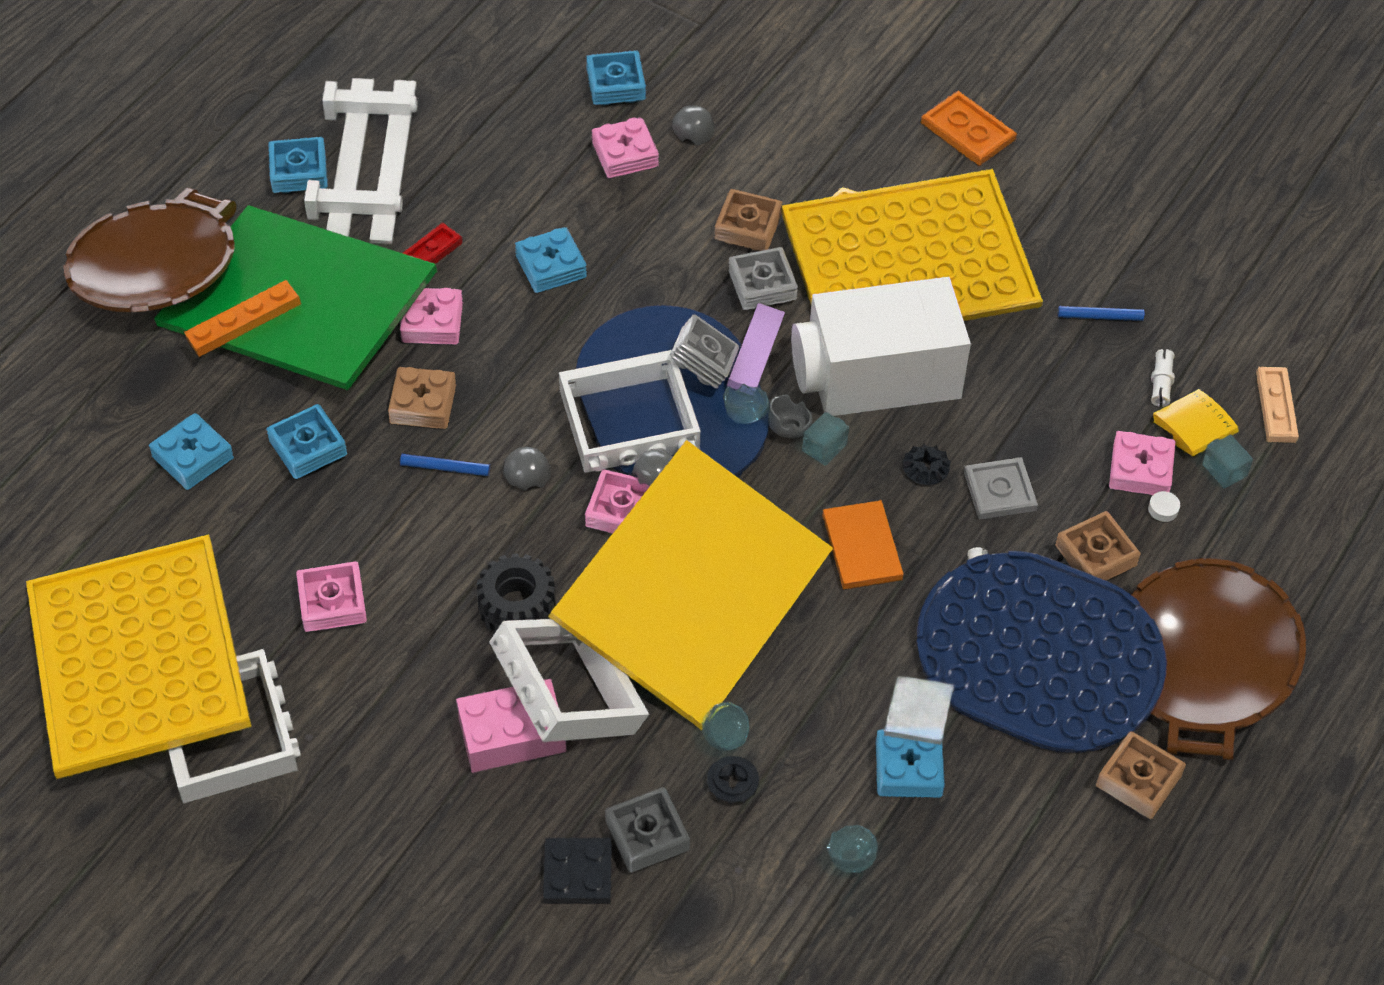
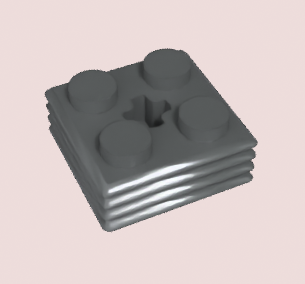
M664 787L605 809V822L629 872H635L690 849V837ZM647 827L651 832L642 831V828Z

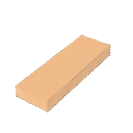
M1258 367L1256 375L1267 442L1297 443L1299 436L1287 367Z

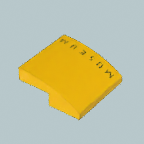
M1199 389L1153 413L1154 423L1171 433L1173 440H1175V445L1191 456H1195L1239 432L1238 426L1227 412Z

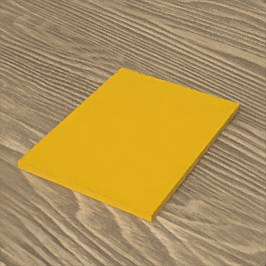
M993 169L781 206V213L810 303H812V294L950 277L963 321L1042 306V298Z
M686 440L548 617L699 729L703 730L832 551L833 547Z
M209 535L26 581L52 764L56 779L252 727Z

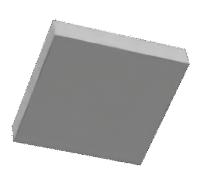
M1022 457L966 465L964 467V475L979 520L1037 511L1038 503Z

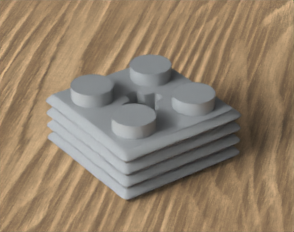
M782 247L729 258L728 270L744 310L756 309L758 303L767 306L797 299L798 286Z
M692 315L682 327L670 355L678 367L690 370L697 375L701 383L718 388L722 381L728 377L739 346L697 315Z

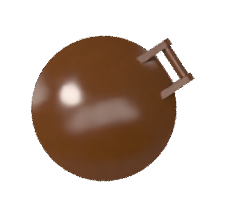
M186 188L174 200H166L165 204L150 205V202L146 201L126 206L127 211L115 216L108 213L87 226L73 240L66 252L67 260L66 264L63 265V270L70 290L78 298L104 310L142 312L180 303L205 290L228 267L233 257L235 243L232 230L226 222L235 214L236 202L229 199L222 201L199 194L196 189Z
M1215 558L1190 559L1177 562L1174 567L1159 573L1156 571L1146 577L1131 594L1141 603V607L1148 613L1151 619H1154L1163 638L1167 661L1163 690L1151 714L1169 723L1167 746L1169 754L1177 755V752L1223 756V760L1233 761L1235 729L1254 724L1273 713L1285 702L1296 687L1302 674L1306 655L1304 626L1300 615L1297 614L1289 601V596L1273 580L1269 581L1255 573V569L1241 563ZM1179 730L1225 734L1224 743L1178 739Z

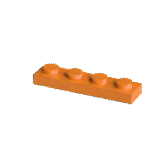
M285 280L185 331L184 334L191 347L200 357L301 305L298 294Z

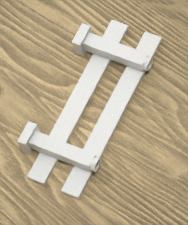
M353 78L351 90H340L337 88V82L326 81L322 100L325 119L336 120L337 112L347 114L334 189H320L319 181L308 180L304 199L307 219L318 220L320 212L329 213L326 230L349 237L352 214H373L370 243L392 244L397 212L402 211L400 189L412 112H417L416 81L395 80L393 92L373 91L374 79ZM369 114L389 115L378 189L377 191L357 190Z

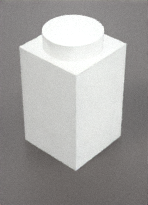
M950 277L812 294L810 322L793 324L791 337L792 355L799 388L803 394L819 392L825 417L955 400L962 397L971 343Z

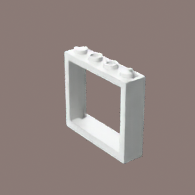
M672 350L559 372L560 393L584 473L602 471L606 468L621 465H632L637 461L640 454L651 449H661L674 455L686 440L700 449V429L680 369L671 358ZM662 379L668 380L684 430L593 449L588 448L573 397Z
M552 619L503 621L489 642L543 742L635 735L649 715L627 674ZM573 643L607 703L609 710L561 713L525 645Z
M264 649L237 656V662L242 681L261 676L282 752L190 778L182 746L168 749L183 803L298 770L295 759L301 756L296 738H289L288 731L293 730L291 718L288 711L282 713L280 705L286 703L281 685L274 686L272 679L278 678L274 661L267 662Z

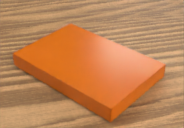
M959 91L945 99L921 118V123L978 166L1016 140V132Z
M882 500L823 509V519L831 547H833L832 551L843 589L903 580L904 574Z

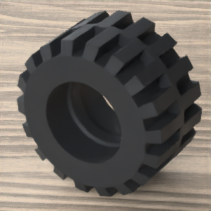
M512 554L511 558H506L504 555L499 557V562L497 563L491 561L488 564V570L483 569L480 573V579L477 580L478 610L482 622L485 621V625L489 630L495 628L496 633L503 621L551 619L548 616L555 608L556 600L554 577L551 576L550 569L547 566L543 567V562L539 559L532 561V556L525 555L524 558L519 557L518 554ZM515 591L531 595L525 600L516 602L502 598L506 594Z

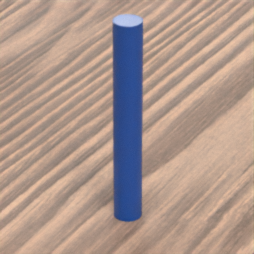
M1059 306L1058 317L1144 321V310Z
M402 454L400 459L401 466L489 476L490 474L489 464Z

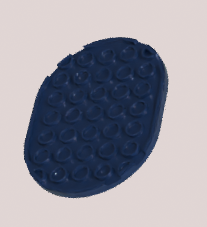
M647 306L617 315L592 333L581 349L576 369L672 350L682 327L692 315H697L738 344L739 350L729 375L718 388L701 383L697 375L687 368L679 367L700 429V450L736 477H740L744 470L756 462L764 448L768 435V405L759 384L755 395L727 386L742 345L735 335L723 324L708 315L688 308ZM667 379L579 396L598 447L684 430ZM635 463L613 468L623 474L632 476Z
M1008 551V553L991 555L987 553L971 558L952 572L949 571L930 591L918 621L917 647L922 669L933 689L948 705L979 723L1032 745L1056 752L1081 753L1099 750L1125 739L1129 732H1135L1148 719L1160 699L1167 665L1163 638L1154 619H1151L1136 598L1106 580L1053 559L1029 552Z

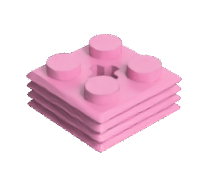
M631 118L624 122L612 125L605 124L599 128L592 129V144L608 178L658 166L659 153L643 118Z
M424 288L401 319V341L403 343L458 344L463 304L462 291L450 288Z
M1117 431L1113 443L1109 487L1150 495L1161 491L1170 492L1175 440Z
M603 469L585 513L586 527L614 533L650 486L645 483L639 484L638 477Z
M358 562L309 568L296 572L301 614L306 632L361 624L367 621Z

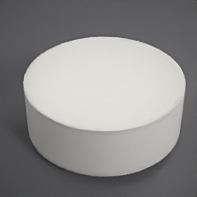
M1157 492L1151 497L1148 507L1149 513L1158 521H1172L1178 515L1180 501L1170 492Z

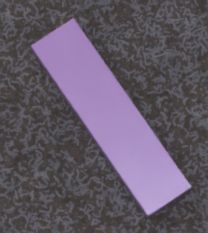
M758 303L729 377L728 387L755 395L785 312Z

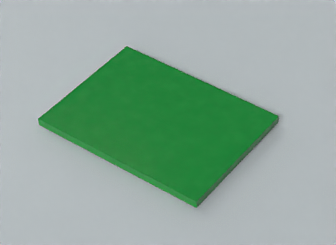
M248 205L230 226L235 243L234 253L223 274L197 295L180 303L164 307L154 320L157 326L185 335V331L287 280L298 294L301 305L220 347L349 390L436 274L437 267L436 264Z

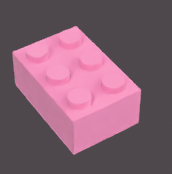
M546 679L544 682L558 706L551 679ZM514 687L456 699L459 722L472 773L566 752V740L542 741Z

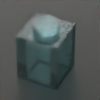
M825 412L804 432L802 451L826 466L847 445L849 426L842 419Z
M1230 434L1221 440L1215 439L1206 447L1202 465L1225 489L1248 476L1253 458Z

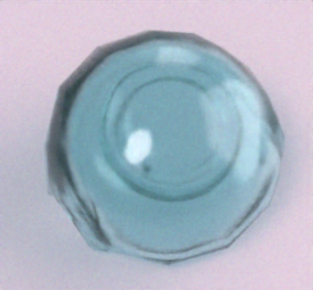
M743 383L735 391L730 386L727 387L723 394L726 413L728 417L738 424L757 422L764 418L769 411L770 401L767 393L758 387H749Z
M722 702L711 707L706 712L702 721L704 738L710 746L722 751H730L742 746L746 742V737L750 730L749 719L740 706L730 702Z
M860 825L845 826L839 831L833 832L829 845L826 846L828 855L835 867L845 873H860L867 870L876 860L878 853L877 839L870 830Z

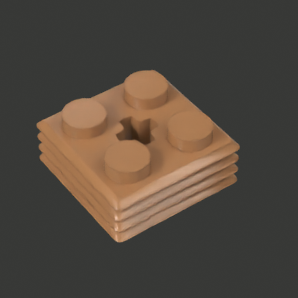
M730 189L715 224L714 238L727 244H736L755 251L768 250L782 215L781 206L783 202Z
M412 367L397 368L388 409L390 423L446 429L456 388L455 373Z
M1107 511L1058 533L1055 544L1071 567L1103 580H1108L1137 566L1139 556L1141 555Z
M1131 731L1100 772L1096 786L1147 818L1152 819L1181 778L1186 764ZM1142 773L1145 775V777H1141L1138 775Z

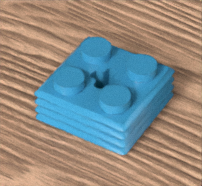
M638 51L587 56V73L593 104L633 103L637 100L646 99V85Z
M322 137L269 142L272 192L290 193L292 191L306 190L308 180L319 181L320 189L327 188L326 156Z
M566 227L554 229L551 232L535 237H528L515 243L516 257L535 293L587 277L586 263Z
M319 404L267 427L269 442L295 479L347 455L344 439Z
M197 413L192 414L149 444L152 457L187 490L234 457L231 445Z
M878 730L876 738L878 795L941 797L944 789L942 733L940 731ZM907 761L913 762L914 765H908Z

